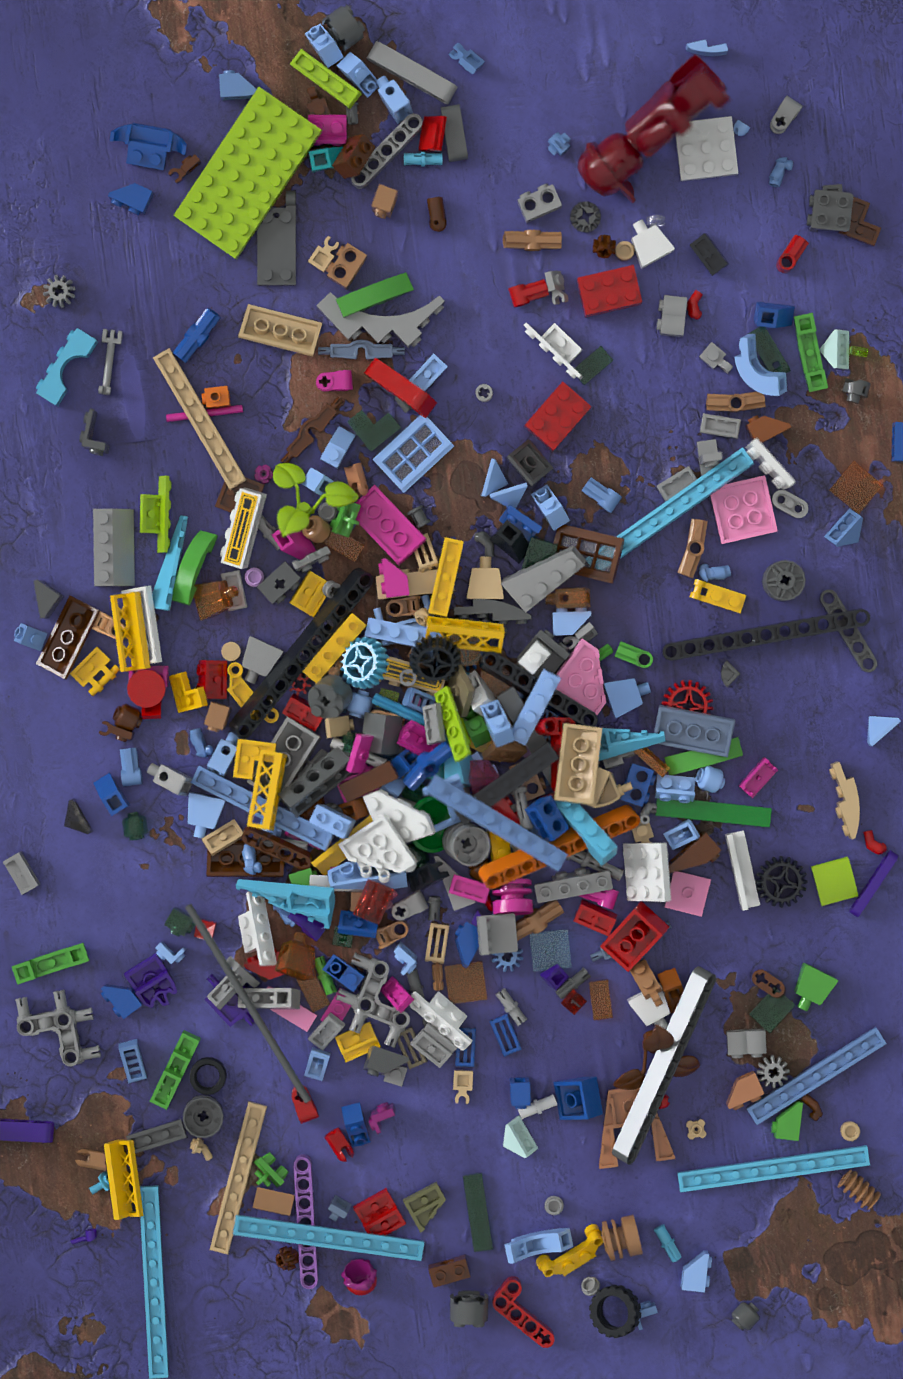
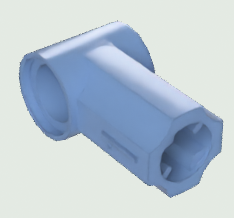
M592 477L582 489V492L597 501L599 506L610 513L613 512L622 499L618 493L610 488L607 489Z
M137 747L120 749L123 787L142 785V772L138 763Z

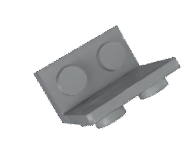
M514 913L476 916L479 955L518 951Z

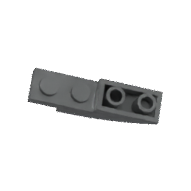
M473 599V606L454 607V615H458V619L470 618L471 614H477V618H487L489 614H492L493 621H497L499 624H508L509 620H516V624H527V620H531V615L527 612L525 613L524 610L496 600Z

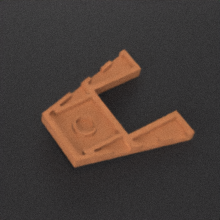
M619 1088L608 1090L599 1169L618 1167V1160L612 1155L615 1145L613 1129L623 1127L640 1088L634 1090ZM656 1113L651 1124L656 1161L675 1159L660 1118Z

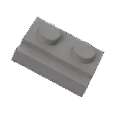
M429 1022L410 1042L412 1047L439 1068L458 1048Z

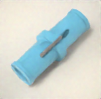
M421 151V153H404V165H421V167H425V165H442V153H425V151Z

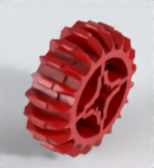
M681 680V687L674 683L675 690L670 687L667 689L671 695H663V697L668 698V702H661L662 705L685 709L683 706H678V704L686 703L689 700L691 701L690 704L692 703V705L697 706L696 708H689L688 710L690 711L702 710L701 713L709 714L707 709L713 710V707L708 706V703H712L713 699H706L710 692L703 694L706 687L702 686L698 689L699 682H696L693 687L692 680H688V686H685L684 680ZM686 690L682 701H673L677 693ZM692 690L699 694L703 705L693 702Z

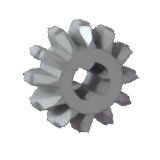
M55 275L54 282L50 278L47 279L50 286H43V288L48 290L43 293V296H49L46 302L51 303L53 301V307L56 308L59 302L60 307L64 308V301L70 305L71 301L68 298H75V295L70 292L75 291L76 288L73 286L69 287L73 282L71 280L66 281V276L63 275L59 281L58 275ZM60 287H62L61 289L64 291L63 294L60 293L58 296H56L57 293L55 292V290H59Z
M770 1055V1061L764 1057L765 1064L758 1063V1066L763 1069L756 1071L757 1074L762 1075L759 1077V1081L765 1080L764 1085L766 1087L769 1086L770 1082L772 1088H776V1082L782 1086L781 1079L788 1080V1077L783 1074L790 1072L789 1069L784 1068L787 1066V1062L781 1063L782 1058L780 1056L777 1057L776 1061L774 1055ZM776 1067L775 1070L777 1071V1074H772L770 1076L771 1073L769 1072V1069H774Z

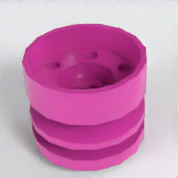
M518 878L497 887L500 888L499 890L492 891V895L501 897L500 900L493 901V915L514 913L515 916L532 914V900L524 898V895L532 893V889L523 888L532 885L531 879Z

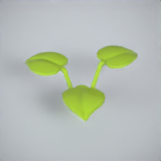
M281 463L275 466L273 472V480L279 487L289 489L295 486L296 509L292 506H285L279 510L277 515L278 527L283 537L304 530L309 524L310 515L315 513L316 508L324 498H326V503L330 506L343 507L356 502L359 498L357 493L346 483L339 481L331 482L325 487L326 493L322 494L311 508L308 503L300 502L298 484L304 483L306 477L304 471L299 466L291 463Z

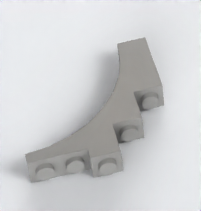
M331 292L316 305L348 341L350 339H357L362 334L361 329L363 328L377 344L381 342L385 344L392 337L390 333L393 332L409 348L411 345L415 347L422 340L420 338L422 333L418 328L421 327L423 329L430 322L429 318L433 314L438 315L445 308L443 306L445 301L439 295L428 305L402 315L377 316L359 311L343 318L336 302L337 297Z

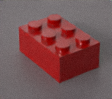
M634 265L578 277L576 280L585 318L642 304Z
M562 381L524 427L551 451H554L592 406Z

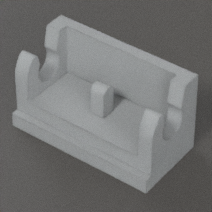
M22 851L3 861L21 895L40 885Z

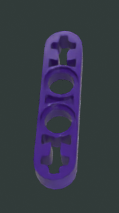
M891 850L885 855L849 910L851 914L856 917L860 916L897 861L899 855Z

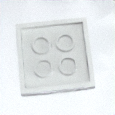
M732 116L691 121L692 128L681 136L678 133L675 135L681 181L738 175Z
M757 438L745 447L748 450L746 452L753 461L756 459L759 462L760 466L758 467L765 475L769 474L773 478L771 482L776 488L785 490L795 483L793 478Z
M624 843L623 856L627 901H671L667 843Z

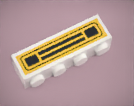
M240 488L235 495V509L230 514L231 525L225 533L226 544L220 552V557H222L221 563L240 569L248 568L267 494L249 488Z

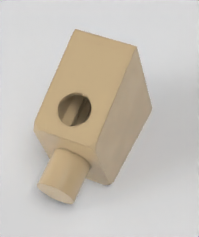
M480 557V568H472L467 599H504L499 568H491V557Z

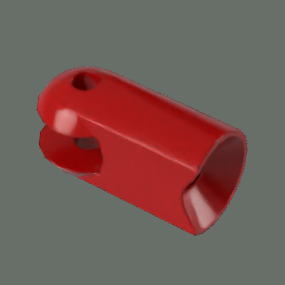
M339 1127L324 1136L340 1161L347 1162L346 1157L341 1152L343 1149L353 1158L354 1150Z

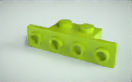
M166 475L159 476L158 495L140 494V533L157 534V553H167L170 547L168 530L171 525L169 519L171 481L169 480L170 477Z
M445 686L435 693L434 697L436 703H441L443 725L456 762H460L471 754L469 748L471 742L463 717H460L451 689L449 686Z

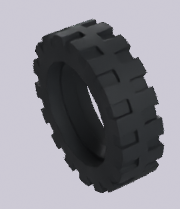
M611 1285L595 1293L596 1295L591 1299L592 1304L589 1305V1310H591L589 1316L594 1322L592 1323L593 1326L599 1329V1333L605 1334L609 1338H619L635 1330V1327L639 1325L638 1320L641 1318L640 1303L638 1304L637 1296L632 1294L633 1291L625 1289V1286ZM609 1296L619 1297L627 1307V1322L621 1327L611 1325L603 1315V1303Z

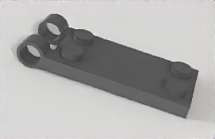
M296 190L286 191V208H271L257 228L258 286H296ZM275 213L279 214L278 218H274Z

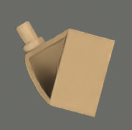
M598 767L593 805L589 806L601 808L615 803L624 795V792L633 789L631 782L617 785L612 772Z

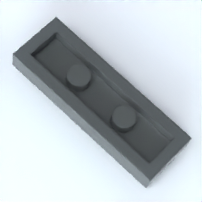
M181 1118L127 1135L126 1138L127 1140L134 1141L136 1154L187 1138V1134Z

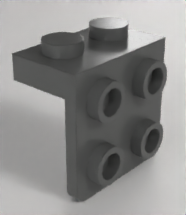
M815 189L814 195H810L809 207H812V213L807 216V226H810V231L817 232L818 229L849 231L853 194Z
M90 408L89 412H86L84 416L86 427L85 431H81L79 442H82V447L90 450L91 454L103 456V453H109L110 446L106 443L92 440L97 411Z
M540 630L517 657V661H519L538 638L553 650L534 673L537 678H539L543 669L554 673L570 656L567 652L569 648L562 642L557 644L552 640L555 636L548 630L544 632Z

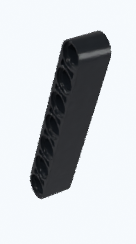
M489 651L479 658L478 662L482 670L508 686H514L515 690L529 697L538 680L537 677L493 651ZM486 657H490L492 659V666L486 664ZM502 667L508 668V676L502 673ZM519 677L525 679V686L519 684ZM555 689L552 696L557 698L558 704L557 706L553 705L550 699L546 709L561 718H571L575 725L594 727L597 724L598 717L593 711ZM568 706L574 709V715H570L567 712ZM584 716L589 717L590 725L584 723Z

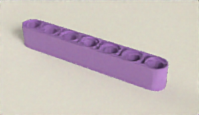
M301 1154L296 1157L294 1162L297 1223L302 1224L301 1219L308 1217L311 1220L310 1225H315L312 1161L308 1155ZM300 1160H305L308 1166L302 1169L297 1163ZM301 1179H306L309 1182V1186L303 1188L298 1182ZM307 1198L310 1201V1205L304 1207L300 1204V1200ZM298 1244L301 1285L306 1289H313L318 1282L317 1246ZM308 1255L314 1261L311 1264H307L303 1261V1258ZM312 1275L315 1280L312 1283H308L304 1277Z

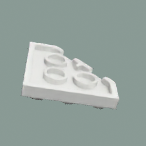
M382 789L363 796L372 820L374 821L383 814H386L405 843L436 832L428 813L416 810L411 807V804L388 795V792Z
M383 814L338 844L349 861L361 862L381 869L386 868L397 873L403 872L418 862L386 814Z

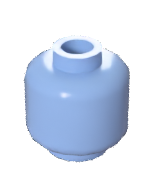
M358 689V693L352 692V701L346 709L349 711V715L363 719L365 712H371L373 703L372 698L369 697V692Z
M706 766L700 768L696 774L695 781L702 790L715 793L725 785L723 772L718 768Z

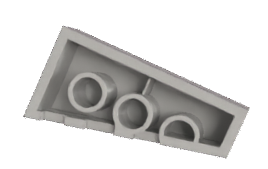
M571 546L543 561L541 560L530 567L519 570L517 573L504 577L501 585L526 613L585 565L586 559L575 546Z

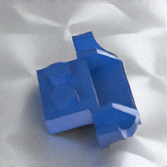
M132 123L112 130L110 134V141H122L128 144L127 164L164 170L167 152L176 151L182 155L186 154L187 144L171 129Z

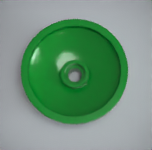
M432 796L421 799L413 807L418 811L428 813L433 825L450 818L447 805ZM447 828L432 835L413 840L412 843L424 852H440L444 850L442 838Z

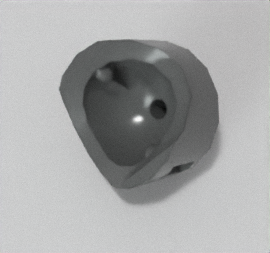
M846 378L842 392L848 394L846 401L859 404L860 398L868 397L871 385L864 380L853 381Z

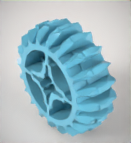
M362 637L350 642V647H345L346 653L342 654L344 659L339 662L343 664L340 670L344 672L342 676L347 679L346 682L352 684L353 687L367 689L378 685L379 679H384L383 673L388 672L385 667L390 664L386 662L389 656L385 654L387 649L382 647L383 644L374 638ZM368 648L371 650L373 656H371L368 652Z

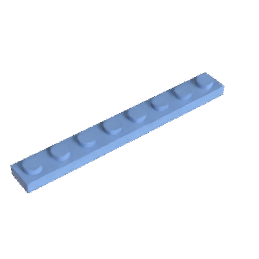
M198 766L191 781L192 784L247 812L250 811L253 792L202 766ZM259 795L257 796V802L260 806L267 802V799ZM278 805L275 821L276 827L327 851L334 834L310 823L309 820L300 816L296 818L289 810ZM260 811L255 814V816L264 819Z
M434 775L425 793L555 871L560 870L568 856L565 852L437 775Z
M874 1027L751 1104L746 1109L756 1125H758L887 1043L877 1027Z

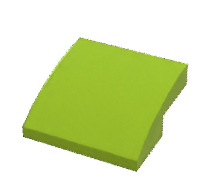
M848 856L811 866L821 906L858 896Z

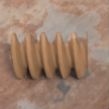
M851 1169L841 1178L837 1187L840 1188L844 1185L843 1192L846 1193L850 1190L849 1198L856 1196L854 1202L862 1201L860 1207L868 1206L867 1210H869L878 1201L881 1193L879 1191L875 1192L873 1186L869 1187L868 1181L863 1182L864 1178L858 1176L856 1171L851 1172Z

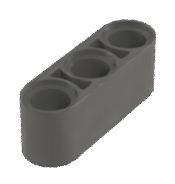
M460 104L440 107L441 115L447 117L444 134L449 162L467 160L468 153Z

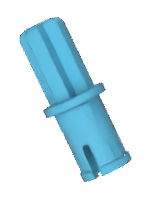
M662 1224L656 1227L654 1232L657 1234L662 1243L661 1247L665 1249L671 1261L676 1262L681 1259V1254L674 1243L675 1240L671 1238L665 1225Z

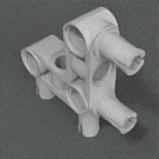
M355 952L353 957L360 961L352 959L351 964L365 969L367 973L356 995L340 988L338 993L345 995V997L337 995L336 1000L347 1003L354 1009L355 1015L349 1030L360 1034L365 1019L371 1017L389 1025L390 1030L384 1044L395 1048L401 1032L405 1031L406 1026L410 1022V1017L405 1011L400 1013L393 1005L390 1007L380 1003L378 995L382 985L387 980L389 966L382 960L377 958L369 959ZM377 964L384 966L383 973L376 974L375 966ZM367 999L370 1006L368 1009L362 1010L360 1003ZM398 1014L405 1016V1021L402 1024L396 1023V1016Z
M65 990L53 992L56 1004L54 1011L33 1015L29 1011L27 997L15 999L19 1015L16 1018L17 1031L20 1035L34 1036L44 1031H56L60 1042V1056L63 1063L67 1066L82 1064L84 1060L101 1057V1051L96 1052L100 1050L99 1045L82 1049L76 1026L77 1022L94 1020V1015L91 1014L93 1012L92 1008L78 1011L71 1009L70 1006H67ZM60 1015H67L69 1022L63 1024L60 1021ZM23 1022L31 1024L30 1031H25L22 1028ZM73 1052L76 1055V1061H69L67 1053Z

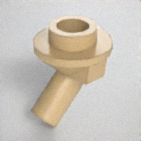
M420 608L415 612L414 616L419 625L426 627L427 616L435 614L428 613L429 609Z
M201 1138L192 1139L189 1148L192 1149V1154L202 1152L207 1161L211 1160L213 1156L207 1145L204 1144V1140Z

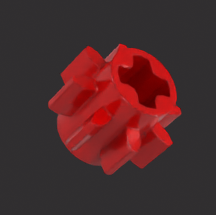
M302 673L297 679L304 681L302 684L304 688H295L296 681H294L292 688L289 690L290 692L293 690L297 691V696H299L300 691L307 694L305 688L311 687L310 684H307L309 677L304 679Z

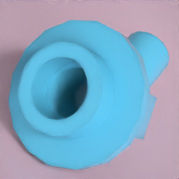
M108 1172L101 1173L98 1177L100 1182L89 1188L92 1195L103 1188L105 1191L110 1190Z

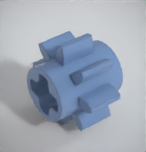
M559 132L555 133L548 140L550 144L548 150L553 155L558 153L562 156L571 148L569 144L571 138L565 132L562 135Z

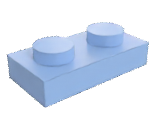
M433 354L409 381L423 391H426L448 366Z

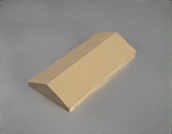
M248 304L238 338L313 356L322 323Z
M564 723L554 800L593 805L602 728Z

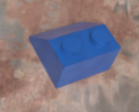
M597 1076L554 1082L560 1120L591 1119L603 1114Z

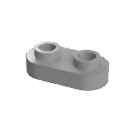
M778 490L773 494L772 504L794 518H802L808 513L807 503L790 492ZM779 496L784 497V503L778 502ZM796 505H799L801 507V511L799 513L795 511Z

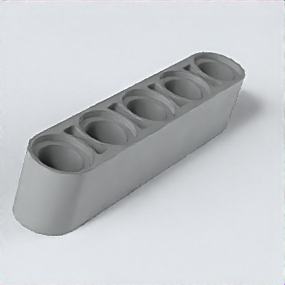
M376 41L367 56V59L373 64L444 104H449L458 88L452 82L381 42Z
M408 115L373 151L360 172L361 175L365 176V181L357 183L355 181L356 176L351 177L354 187L357 189L365 188L421 131L422 119L419 115ZM411 120H417L419 126L411 128L408 123ZM402 133L406 136V139L403 142H398L395 136ZM383 148H391L392 153L389 156L383 155ZM369 162H378V168L370 169L368 167Z

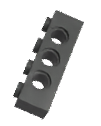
M338 746L330 751L324 758L315 763L309 770L300 775L278 794L284 806L296 818L352 774L346 771L349 757Z

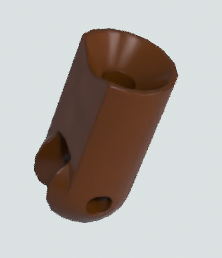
M443 197L427 199L430 215V228L436 232H441L446 228L447 224Z

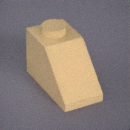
M349 715L325 718L327 738L351 735V730H354L353 719H349Z

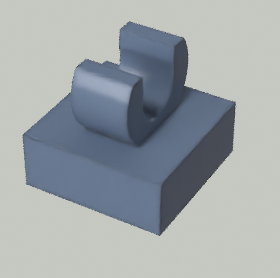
M335 1195L328 1208L331 1211L329 1218L335 1222L339 1216L345 1219L352 1204Z

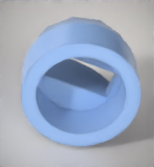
M737 120L733 127L734 133L738 134V136L746 135L750 129L749 126L740 120Z

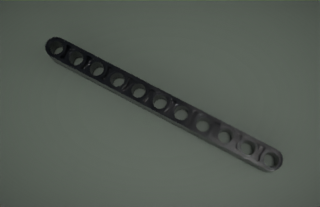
M356 568L348 575L332 598L327 601L230 721L229 729L232 733L241 739H247L251 736L370 589L374 581L370 573L362 568Z
M853 609L670 642L663 646L662 653L667 660L673 661L862 627L869 623L870 614L864 609ZM859 612H864L866 615V619L862 623H858L856 620V615ZM841 615H844L847 619L844 626L837 624V618ZM819 620H827L828 626L826 629L821 630L818 628ZM803 622L809 625L806 633L799 631V625ZM782 626L789 627L790 633L787 636L780 635V628ZM764 629H768L771 632V636L767 640H763L760 636L761 631ZM744 633L752 635V640L749 643L742 642L741 637ZM726 636L733 638V643L729 647L724 646L722 643L723 638ZM708 639L714 642V647L711 650H706L703 646L704 642ZM687 643L695 645L693 653L685 652L684 647ZM669 646L676 648V654L673 657H669L665 653Z

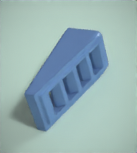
M412 687L407 688L401 705L423 714L422 707L426 706L427 700L430 701L428 705L436 703L434 696ZM420 697H421L422 700H421L420 706H417V705H418V702H419V699H420Z
M137 1039L119 1043V1052L128 1083L147 1079ZM134 1055L137 1056V1057L132 1058V1059H128V1060L126 1059V1057H130V1056H134ZM139 1063V1065L128 1067V1065ZM141 1070V1073L130 1074V1072Z

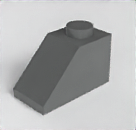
M371 1046L363 1069L368 1071V1075L378 1077V1075H383L408 1062L409 1058L376 1046Z

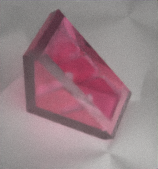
M470 760L469 782L473 796L500 777L488 760Z

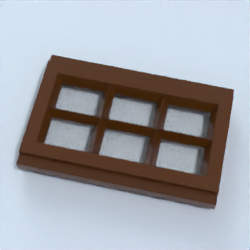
M562 525L557 528L550 557L571 546H575L586 559V562L574 575L613 584L625 539Z

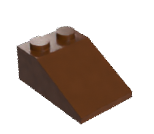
M702 831L699 834V838L691 841L668 862L669 873L706 864L709 861L713 863L720 857L719 852L721 849L706 832Z

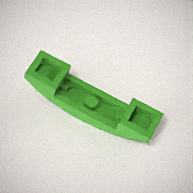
M813 313L794 316L798 349L808 391L813 392L826 389L828 384L820 356Z
M200 530L193 538L184 554L176 576L172 596L174 602L190 606L197 590L194 584L207 552L211 553L218 537L216 534Z
M735 737L731 739L728 757L690 750L664 757L669 775H675L743 756L739 738Z
M83 942L11 967L18 985L90 960Z

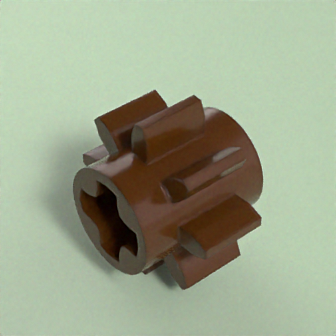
M600 235L598 239L593 240V253H597L599 258H609L611 254H615L616 240H612L610 235Z
M292 1246L280 1248V1253L276 1255L278 1267L283 1268V1271L295 1269V1264L299 1262L297 1250L292 1249Z

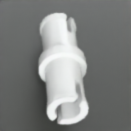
M552 1094L538 1101L535 1099L526 1109H518L521 1119H524L536 1113L539 1115L542 1111L557 1106V1102Z

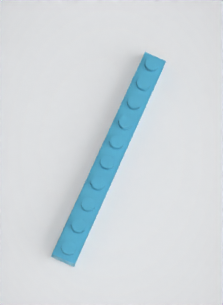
M742 447L616 536L625 539L620 559L753 466L754 462ZM604 545L599 549L598 555L613 558L615 547ZM588 556L585 559L591 566L593 557ZM597 558L595 569L604 571L611 565V561Z
M864 1145L677 1172L680 1192L869 1166L870 1162L868 1147Z
M159 1185L140 1186L144 1216L140 1217L149 1379L168 1378Z
M244 1215L235 1216L233 1235L417 1261L422 1260L424 1241Z

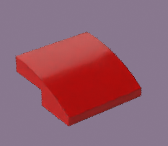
M387 1188L353 1206L367 1233L388 1235L406 1224Z

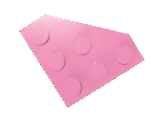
M581 638L570 656L556 673V675L561 677L556 690L598 715L606 704L599 650Z

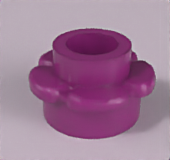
M263 465L255 469L256 474L254 476L258 482L266 484L273 478V471H271L270 466Z

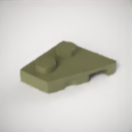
M437 1181L403 1199L420 1233L424 1231L429 1220L435 1216L437 1209L446 1201Z

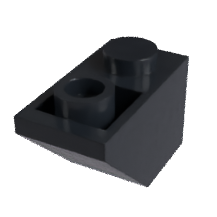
M508 520L500 525L490 538L494 544L518 564L531 550L522 531Z

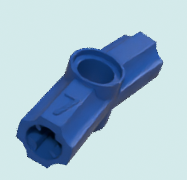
M208 307L198 321L193 323L187 330L184 339L173 351V354L187 363L198 347L201 348L210 336L209 333L221 317Z
M445 740L431 752L421 753L417 757V764L402 779L404 784L414 791L427 777L436 775L439 771V766L453 756L450 744Z

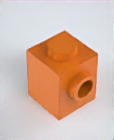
M228 386L204 388L205 393H202V403L206 405L207 409L231 406Z

